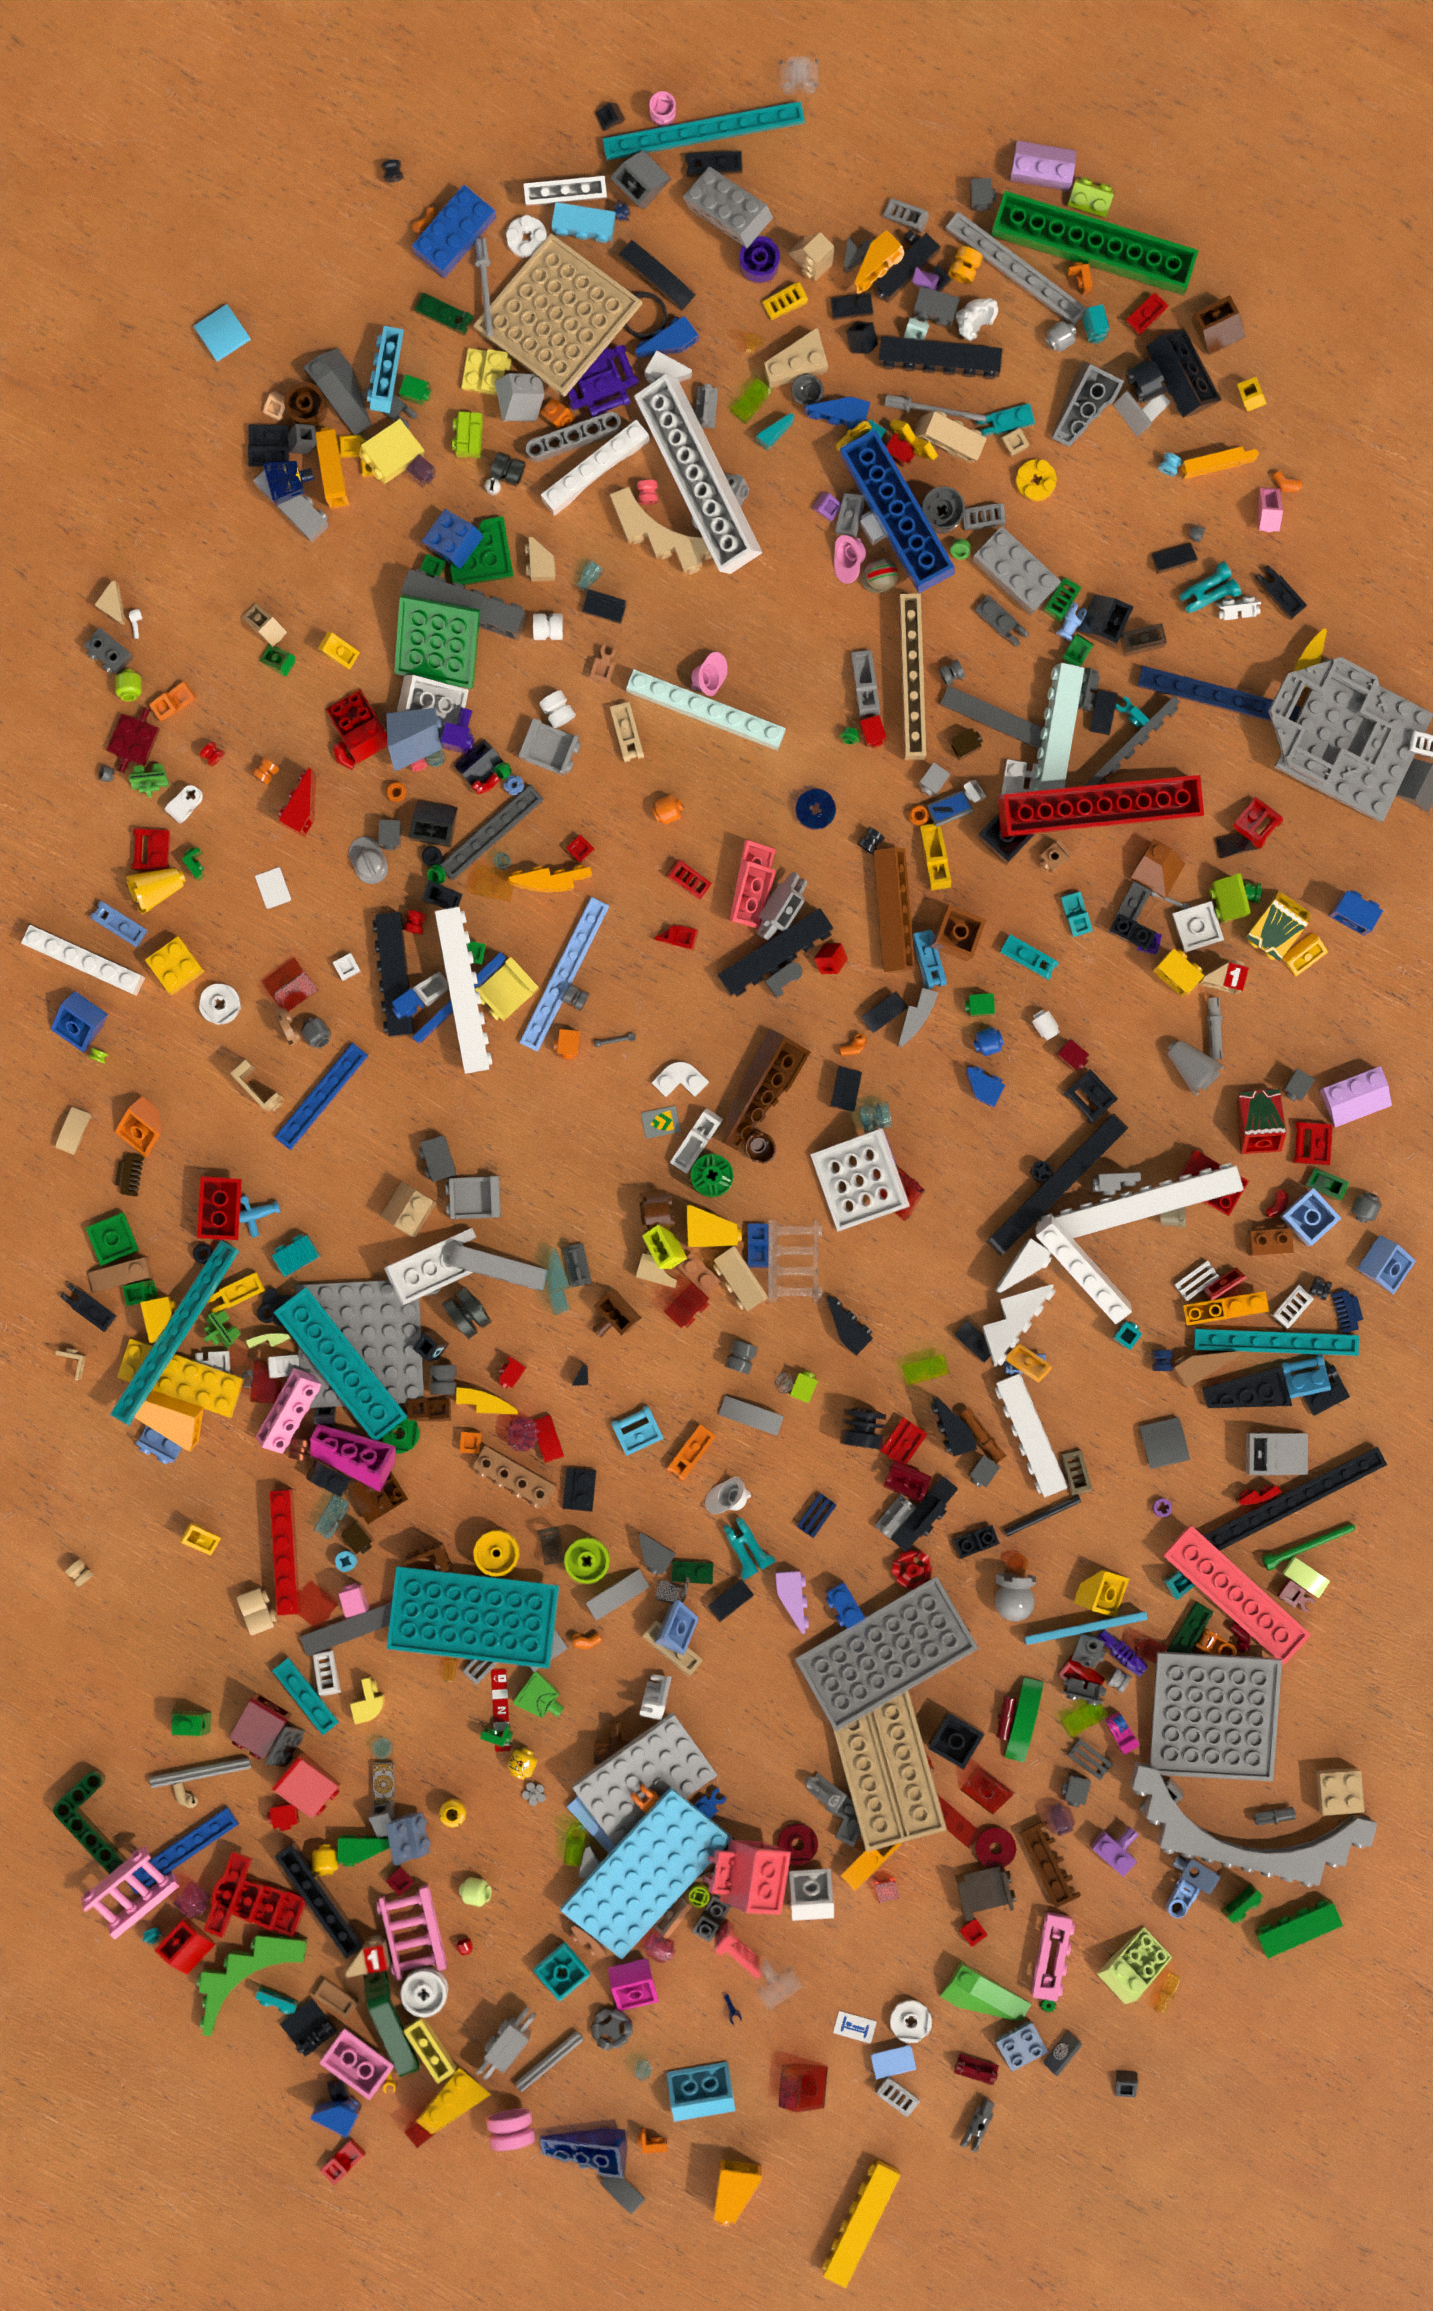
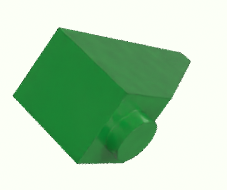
M340 1835L338 1837L337 1863H342L344 1867H354L355 1864L389 1849L388 1836L377 1838V1836Z

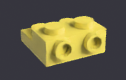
M468 348L462 390L497 396L494 381L505 376L506 370L510 371L511 358H509L508 353L489 349L482 351Z

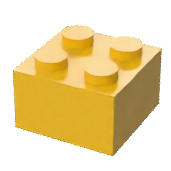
M179 936L145 959L171 995L206 972Z
M1172 949L1152 971L1183 998L1204 977L1201 973L1203 970L1197 964H1191L1187 961V955L1179 949L1177 951Z

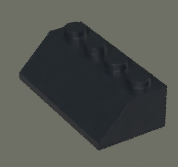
M1185 329L1164 333L1146 346L1151 360H1154L1164 378L1168 393L1172 396L1177 405V410L1183 418L1195 415L1222 400Z

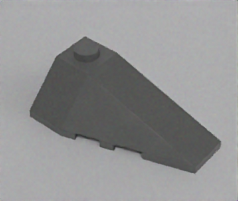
M1083 360L1072 382L1051 438L1070 447L1087 429L1086 427L1095 418L1097 419L1101 412L1116 399L1124 381Z

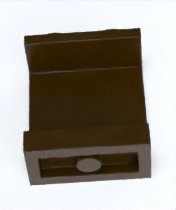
M1003 1864L955 1875L966 1921L974 1919L973 1912L1007 1904L1010 1911L1014 1910L1013 1902H1016L1014 1890H1010L1008 1884L1012 1883L1010 1871H1005Z

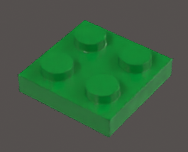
M125 1212L86 1227L101 1266L140 1250Z
M1251 1883L1221 1911L1232 1924L1235 1922L1239 1923L1246 1917L1245 1913L1249 1909H1255L1261 1904V1899L1264 1896Z

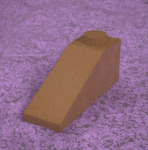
M145 1257L88 1273L93 1293L153 1278L149 1258Z
M1237 1351L1188 1357L1183 1355L1174 1361L1176 1364L1173 1366V1370L1184 1387L1189 1388L1239 1356V1353Z

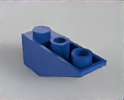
M685 316L682 318L677 317L670 322L668 328L655 332L653 338L648 342L644 340L638 344L635 356L637 358L654 356L656 350L664 355L681 353L698 342L699 335Z
M846 397L806 405L805 414L814 420L821 418L828 420L829 424L836 426L842 424L846 425L848 429H853L862 421H866L871 402L854 397Z

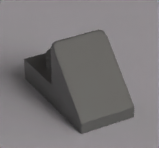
M848 237L843 269L845 274L864 261L869 246L875 238L870 241L868 239L865 240L857 249Z

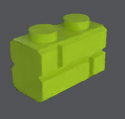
M458 412L457 418L453 419V430L457 432L456 438H452V450L455 451L457 457L481 458L482 413Z

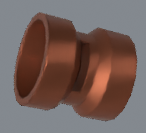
M293 1437L291 1442L293 1449L289 1451L288 1457L308 1462L309 1454L307 1452L311 1448V1440Z

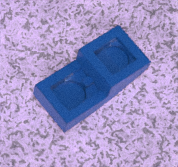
M748 1224V1268H768V1224Z

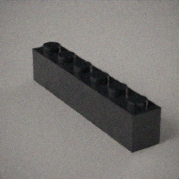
M881 336L878 366L889 370L898 367L910 372L918 369L923 370L924 373H935V371L943 372L944 375L959 373L963 374L964 377L979 375L985 379H995V377L1000 375L1003 348Z
M819 908L718 974V978L731 997L734 995L739 997L747 991L746 987L750 984L756 986L764 980V975L767 973L772 975L780 970L781 967L779 965L785 961L789 964L798 958L796 954L802 950L805 953L815 947L814 942L821 939V941H824L832 936L831 931L834 928L821 908Z
M400 912L376 914V920H373V930L378 934V940H375L376 953H380L377 969L378 973L382 972V981H379L380 993H384L385 1000L381 1001L382 1013H386L387 1021H383L384 1032L388 1033L390 1038L415 1035L413 1015L409 1018L405 1016L398 1019L392 1011L394 1008L392 1002L410 990L402 914Z
M292 1842L278 1852L275 1856L276 1860L345 1959L363 1948L365 1941L324 1882L317 1875V1872L312 1870V1865L296 1842Z

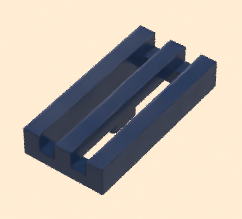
M819 1493L796 1527L814 1538L837 1504ZM821 1499L824 1500L821 1507L818 1509L816 1514L813 1516V1518L805 1528L803 1526L804 1522L807 1520V1518L812 1513L814 1508L817 1506L819 1501ZM827 1504L831 1505L813 1532H811L810 1528Z

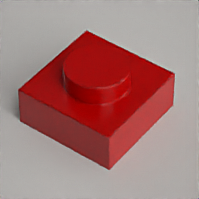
M580 834L566 850L581 864L595 848Z
M976 1917L959 1928L971 1947L988 1936Z

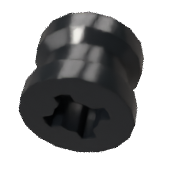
M388 160L381 164L382 170L385 172L383 176L384 182L393 183L404 178L403 173L400 171L402 166L400 160Z
M1046 1161L1036 1162L1031 1167V1176L1036 1181H1046L1052 1175V1167Z
M1316 1276L1310 1286L1309 1295L1319 1296L1321 1300L1325 1301L1331 1290L1332 1282L1322 1281L1321 1277Z
M340 2078L337 2081L330 2080L327 2082L328 2091L333 2102L337 2101L340 2097L346 2098L350 2096L348 2084Z

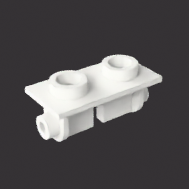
M1244 596L1242 600L1236 601L1233 598L1223 599L1222 602L1217 603V606L1222 609V611L1218 612L1219 619H1238V611H1241L1242 618L1256 617L1257 614H1260V607L1256 605L1261 604V602L1255 596Z

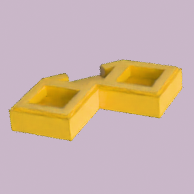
M895 419L890 423L893 432L899 434L898 439L900 441L903 439L910 443L915 449V454L928 460L934 461L938 455L930 441L916 438L908 423Z
M360 435L340 436L341 458L360 457L361 445L366 440ZM361 459L362 476H374L371 466L365 464Z

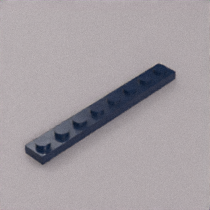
M1142 666L1137 687L1272 722L1268 710L1273 699ZM1295 705L1289 717L1291 721L1296 722L1300 706Z

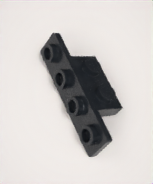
M942 1476L893 1535L892 1541L904 1551H908L919 1537H922L923 1534L927 1536L934 1528L932 1526L933 1522L936 1519L940 1520L947 1512L945 1510L946 1504L958 1488Z

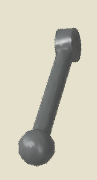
M630 1033L625 1037L603 1041L597 1039L594 1041V1046L600 1047L603 1044L625 1040L634 1041L636 1035Z

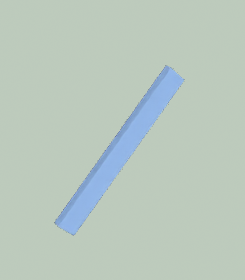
M593 897L590 898L519 1042L520 1044L537 1052L539 1051L562 1004V1000L572 984L610 907L609 905Z

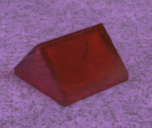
M295 957L261 981L281 1009L285 1007L288 1013L318 991V988Z
M978 1764L960 1789L992 1815L1014 1795L1013 1790L980 1764Z

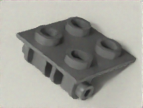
M291 1723L285 1726L265 1764L286 1767L291 1762L296 1747L302 1742L305 1730L296 1729V1726Z

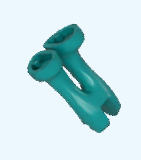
M1224 560L1217 565L1216 571L1212 576L1192 585L1178 596L1180 602L1189 599L1193 595L1197 597V601L1184 608L1187 613L1198 611L1224 596L1237 597L1242 594L1234 578L1214 591L1204 594V591L1232 577L1231 571Z
M739 1517L735 1520L738 1523L739 1529L742 1530L741 1534L735 1536L729 1524H726L723 1528L729 1543L742 1564L741 1578L744 1581L759 1572V1570L745 1550L743 1543L748 1545L760 1570L775 1563L776 1559L773 1555L763 1552L750 1527L744 1519Z

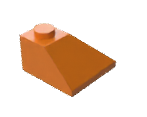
M141 1096L127 1109L115 1133L145 1158L148 1157L156 1144L162 1129L158 1108Z

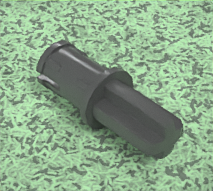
M1292 1806L1278 1810L1272 1808V1811L1254 1814L1253 1818L1256 1826L1271 1823L1278 1825V1822L1295 1820L1296 1814Z

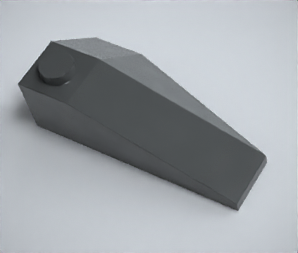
M338 348L320 354L304 366L306 374L321 390L326 400L354 435H359L371 426L351 364Z

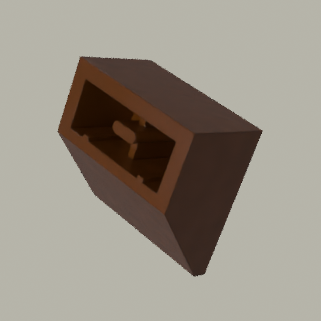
M1231 295L1194 312L1191 318V322L1208 355L1245 338L1240 313Z
M392 1472L389 1473L380 1492L360 1481L346 1489L367 1524L408 1500Z

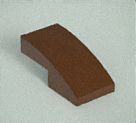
M407 1399V1419L426 1422L451 1421L450 1399Z

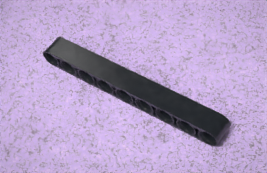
M1115 1113L1112 1114L986 1242L1002 1256L1129 1127Z

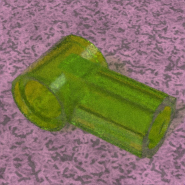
M580 1822L571 1824L567 1832L563 1863L569 1866H581L586 1828ZM578 1829L582 1832V1836L575 1838L572 1836L571 1831Z

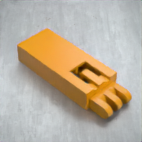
M1242 446L1185 460L1180 467L1183 479L1254 462L1259 452L1256 449L1244 452Z

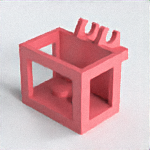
M732 1839L729 1842L728 1851L715 1850L714 1857L708 1856V1861L715 1863L714 1875L711 1878L705 1876L704 1879L705 1882L710 1883L708 1892L720 1894L719 1901L746 1913L781 1915L791 1852L764 1841Z

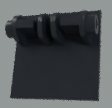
M313 1998L280 2024L297 2046L295 2047L299 2054L302 2053L305 2057L338 2031Z

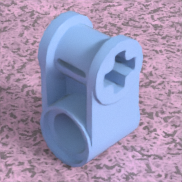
M1181 1877L1166 1901L1165 1908L1167 1912L1175 1918L1183 1917L1198 1896L1200 1888L1195 1887ZM1179 1902L1181 1904L1180 1910L1176 1913L1172 1912V1905Z

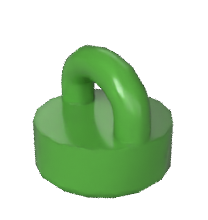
M962 538L955 539L951 545L950 552L956 559H966L970 555L971 544Z

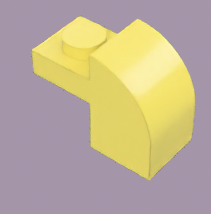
M371 1676L361 1680L366 1699L354 1701L350 1704L355 1724L372 1720L380 1713L384 1706L385 1696L384 1694L376 1696L378 1686L376 1680L372 1681Z

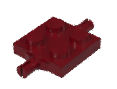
M142 707L139 717H130L121 713L106 749L107 752L117 755L121 759L116 769L121 773H125L128 763H137L144 767L147 763L160 728L146 721L151 711L150 709Z

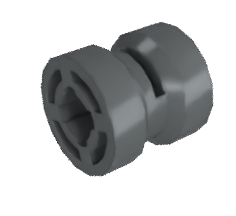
M958 659L951 661L948 666L943 665L938 668L946 686L953 684V681L956 679L961 680L965 678L964 670Z
M571 984L562 1002L572 1004L575 1009L581 1011L590 993L580 991L577 986Z

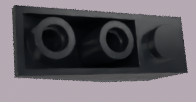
M827 1296L826 1300L840 1341L857 1356L873 1339L870 1335L872 1331L865 1324L860 1326L855 1321L857 1317L850 1310L845 1312L840 1307L842 1302L835 1296L832 1298Z

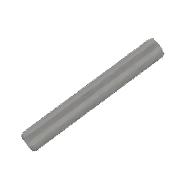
M578 2031L574 2032L516 2081L515 2085L518 2090L523 2092L583 2041L582 2035Z

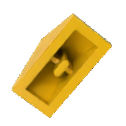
M192 1522L180 1539V1542L211 1556L221 1537L200 1524Z

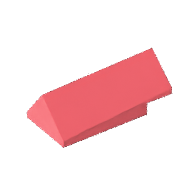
M745 840L730 922L759 929L762 919L758 916L768 902L776 870L771 869L776 849Z

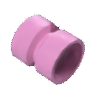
M661 91L655 93L650 99L649 105L651 120L659 127L669 126L676 117L675 99L668 92Z

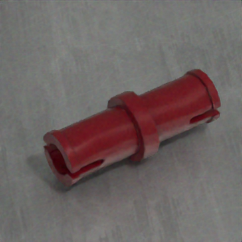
M1003 1696L1001 1714H998V1719L1000 1720L997 1738L1009 1740L1011 1723L1014 1722L1015 1718L1013 1717L1016 1698Z

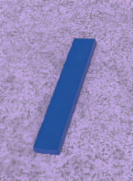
M501 952L476 975L477 984H474V989L479 988L507 961ZM451 1000L412 1037L418 1044H421L453 1013Z
M352 1042L277 1133L275 1138L289 1150H292L369 1055Z
M226 1807L150 1859L149 1862L162 1875H166L239 1825V1822L229 1807ZM142 1866L132 1873L146 1888L156 1881ZM130 1885L134 1893L138 1894L139 1892Z

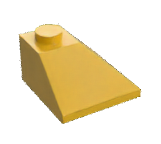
M171 1297L140 1303L149 1343L157 1341L177 1309L176 1302Z
M1102 1570L1080 1583L1074 1603L1092 1611L1116 1617L1129 1578Z

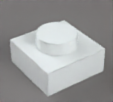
M976 780L964 785L966 796L969 800H973L974 803L986 797Z
M351 953L333 962L342 981L361 972Z

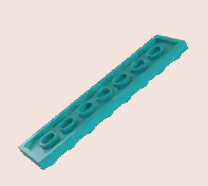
M308 1287L304 1288L274 1312L373 1440H379L408 1417Z

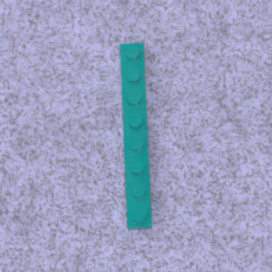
M1194 1329V1350L1359 1356V1335Z

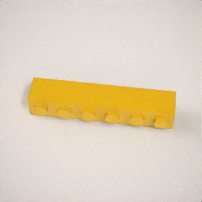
M879 2159L876 2160L875 2164L872 2163L867 2171L869 2177L866 2183L862 2182L859 2187V2198L857 2202H852L849 2208V2213L851 2214L848 2220L843 2221L839 2230L842 2233L839 2239H834L830 2248L832 2253L829 2258H825L821 2267L824 2278L844 2288L847 2287L901 2176L899 2169Z

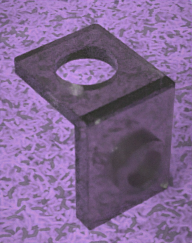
M558 1527L537 1530L544 1565L564 1562V1553ZM546 1533H554V1534L549 1535V1536H545V1535H544V1534H546Z
M686 1578L683 1585L659 1580L655 1600L671 1604L675 1600H679L683 1603L687 1596L690 1578Z

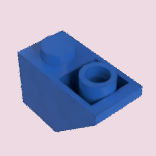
M975 1065L973 1068L968 1067L966 1074L974 1098L994 1108L1005 1087V1084L1002 1083L1003 1080L995 1075L989 1077L983 1074L984 1070Z

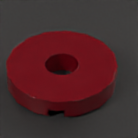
M802 1823L789 1824L781 1831L778 1836L777 1846L791 1852L790 1864L802 1865L811 1861L816 1855L818 1839L811 1827ZM793 1840H803L804 1846L798 1850L794 1849L792 1846Z
M991 1827L981 1832L975 1846L978 1859L986 1867L1001 1864L1006 1867L1015 1858L1017 1850L1016 1842L1011 1833L998 1827ZM995 1842L1001 1844L1002 1848L999 1853H992L990 1851V1846Z

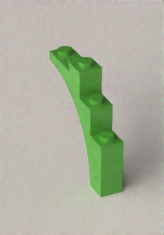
M259 1932L256 1938H252L251 1950L254 1953L231 1950L229 1956H225L224 1968L227 1970L204 1968L197 1977V1986H200L199 1993L207 1994L204 1995L202 2008H206L205 2016H202L200 2021V2029H203V2035L211 2036L213 2034L217 2015L223 2001L241 1980L255 1971L270 1965L285 1962H304L308 1938L296 1936L291 1938L286 1935Z

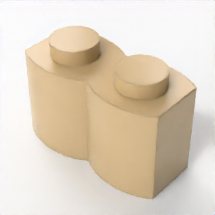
M259 1587L236 1597L251 1636L275 1627L277 1617L275 1611L269 1609L267 1602H270V1598L266 1590L263 1591Z

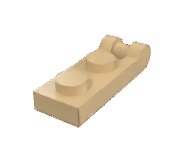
M630 702L611 706L610 710L624 763L629 762L632 758H644ZM634 744L635 750L628 751L627 745Z

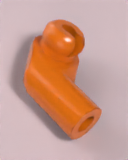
M1281 470L1272 475L1280 489L1284 492L1294 493L1302 488L1301 480L1286 479Z

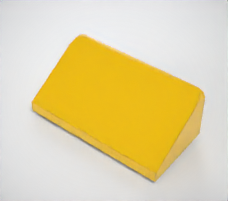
M1311 933L1286 952L1282 960L1294 976H1298L1328 953L1320 937Z

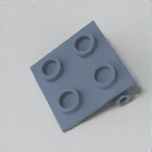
M1025 2021L1024 2024L1018 2026L1019 2029L1014 2027L1016 2031L1012 2032L1009 2030L1010 2034L999 2035L998 2039L995 2040L1012 2072L1048 2053L1032 2021Z

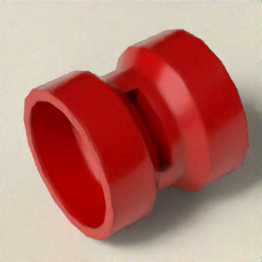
M408 910L406 915L408 919L407 923L404 924L403 930L423 935V923L427 919V914Z

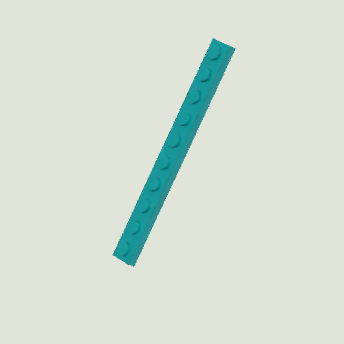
M800 101L603 138L606 160L609 161L634 156L642 150L646 153L805 124V119Z
M220 1240L110 1413L112 1417L128 1426L130 1425L238 1255L239 1250Z

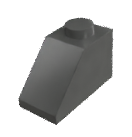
M641 1531L639 1540L645 1565L649 1566L647 1570L656 1576L659 1573L663 1575L676 1552Z

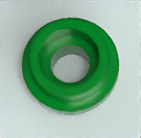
M846 727L840 733V739L848 745L858 743L860 740L859 731Z
M438 864L432 865L427 871L428 880L437 884L444 883L446 873L443 867Z

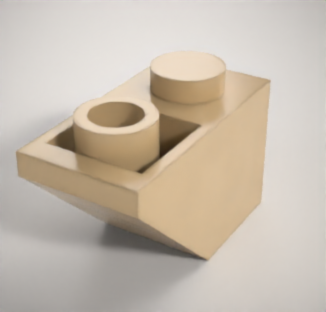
M529 537V543L525 544L526 556H530V564H526L527 576H531L532 582L556 581L554 556L535 538Z

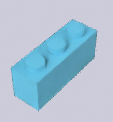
M555 202L552 232L561 237L572 235L580 240L591 238L600 243L612 242L616 212Z

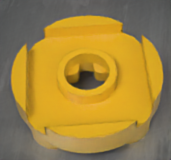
M1030 460L1024 463L1018 470L1016 477L1018 492L1023 497L1031 499V501H1042L1048 498L1055 489L1057 482L1055 470L1046 460ZM1036 475L1042 479L1039 482L1040 485L1031 483L1033 476Z

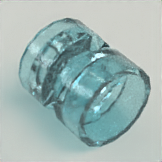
M887 1101L876 1103L875 1107L871 1105L859 1107L864 1132L874 1131L876 1127L880 1129L892 1127Z

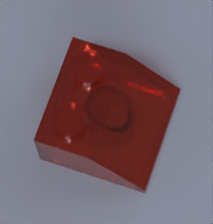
M800 2063L782 2065L778 2107L793 2112L823 2109L825 2106L828 2067Z

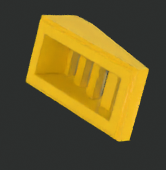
M797 282L762 303L772 321L807 304L808 298L800 282ZM797 292L800 299L796 300L793 293ZM788 295H789V297H790V299H791V301H792V303H791L790 305H789L788 300H787V298H786V296H788ZM779 299L782 300L785 306L783 309L778 301ZM773 302L778 310L776 313L771 306Z

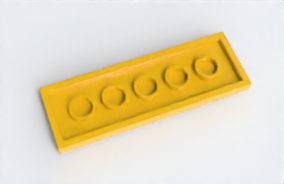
M132 1338L129 1339L117 1378L131 1382L153 1346ZM174 1354L152 1390L231 1418L245 1378Z

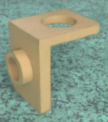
M66 1348V1351L56 1350L55 1355L79 1359L75 1380H82L86 1356L78 1354L79 1350Z

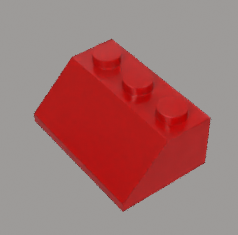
M200 1177L197 1239H239L242 1179Z

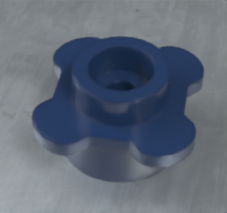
M618 200V204L614 205L616 215L619 221L626 219L628 222L630 210L626 203L623 204Z

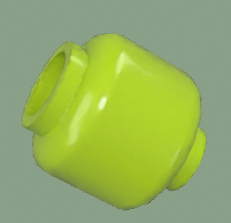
M130 669L119 673L115 677V693L123 701L136 700L142 694L141 676Z

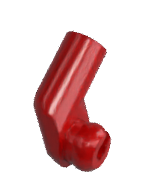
M341 741L337 742L332 750L336 762L353 770L356 761L346 756V744Z
M493 773L483 784L476 780L471 785V788L476 794L480 795L491 791L500 779Z

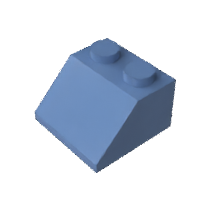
M1379 1235L1365 1258L1361 1261L1358 1270L1394 1295L1416 1260L1397 1243Z

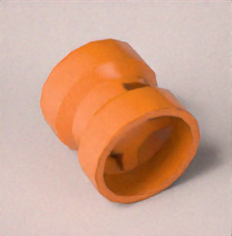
M263 757L259 767L254 768L251 773L268 785L271 777L277 774L280 769Z

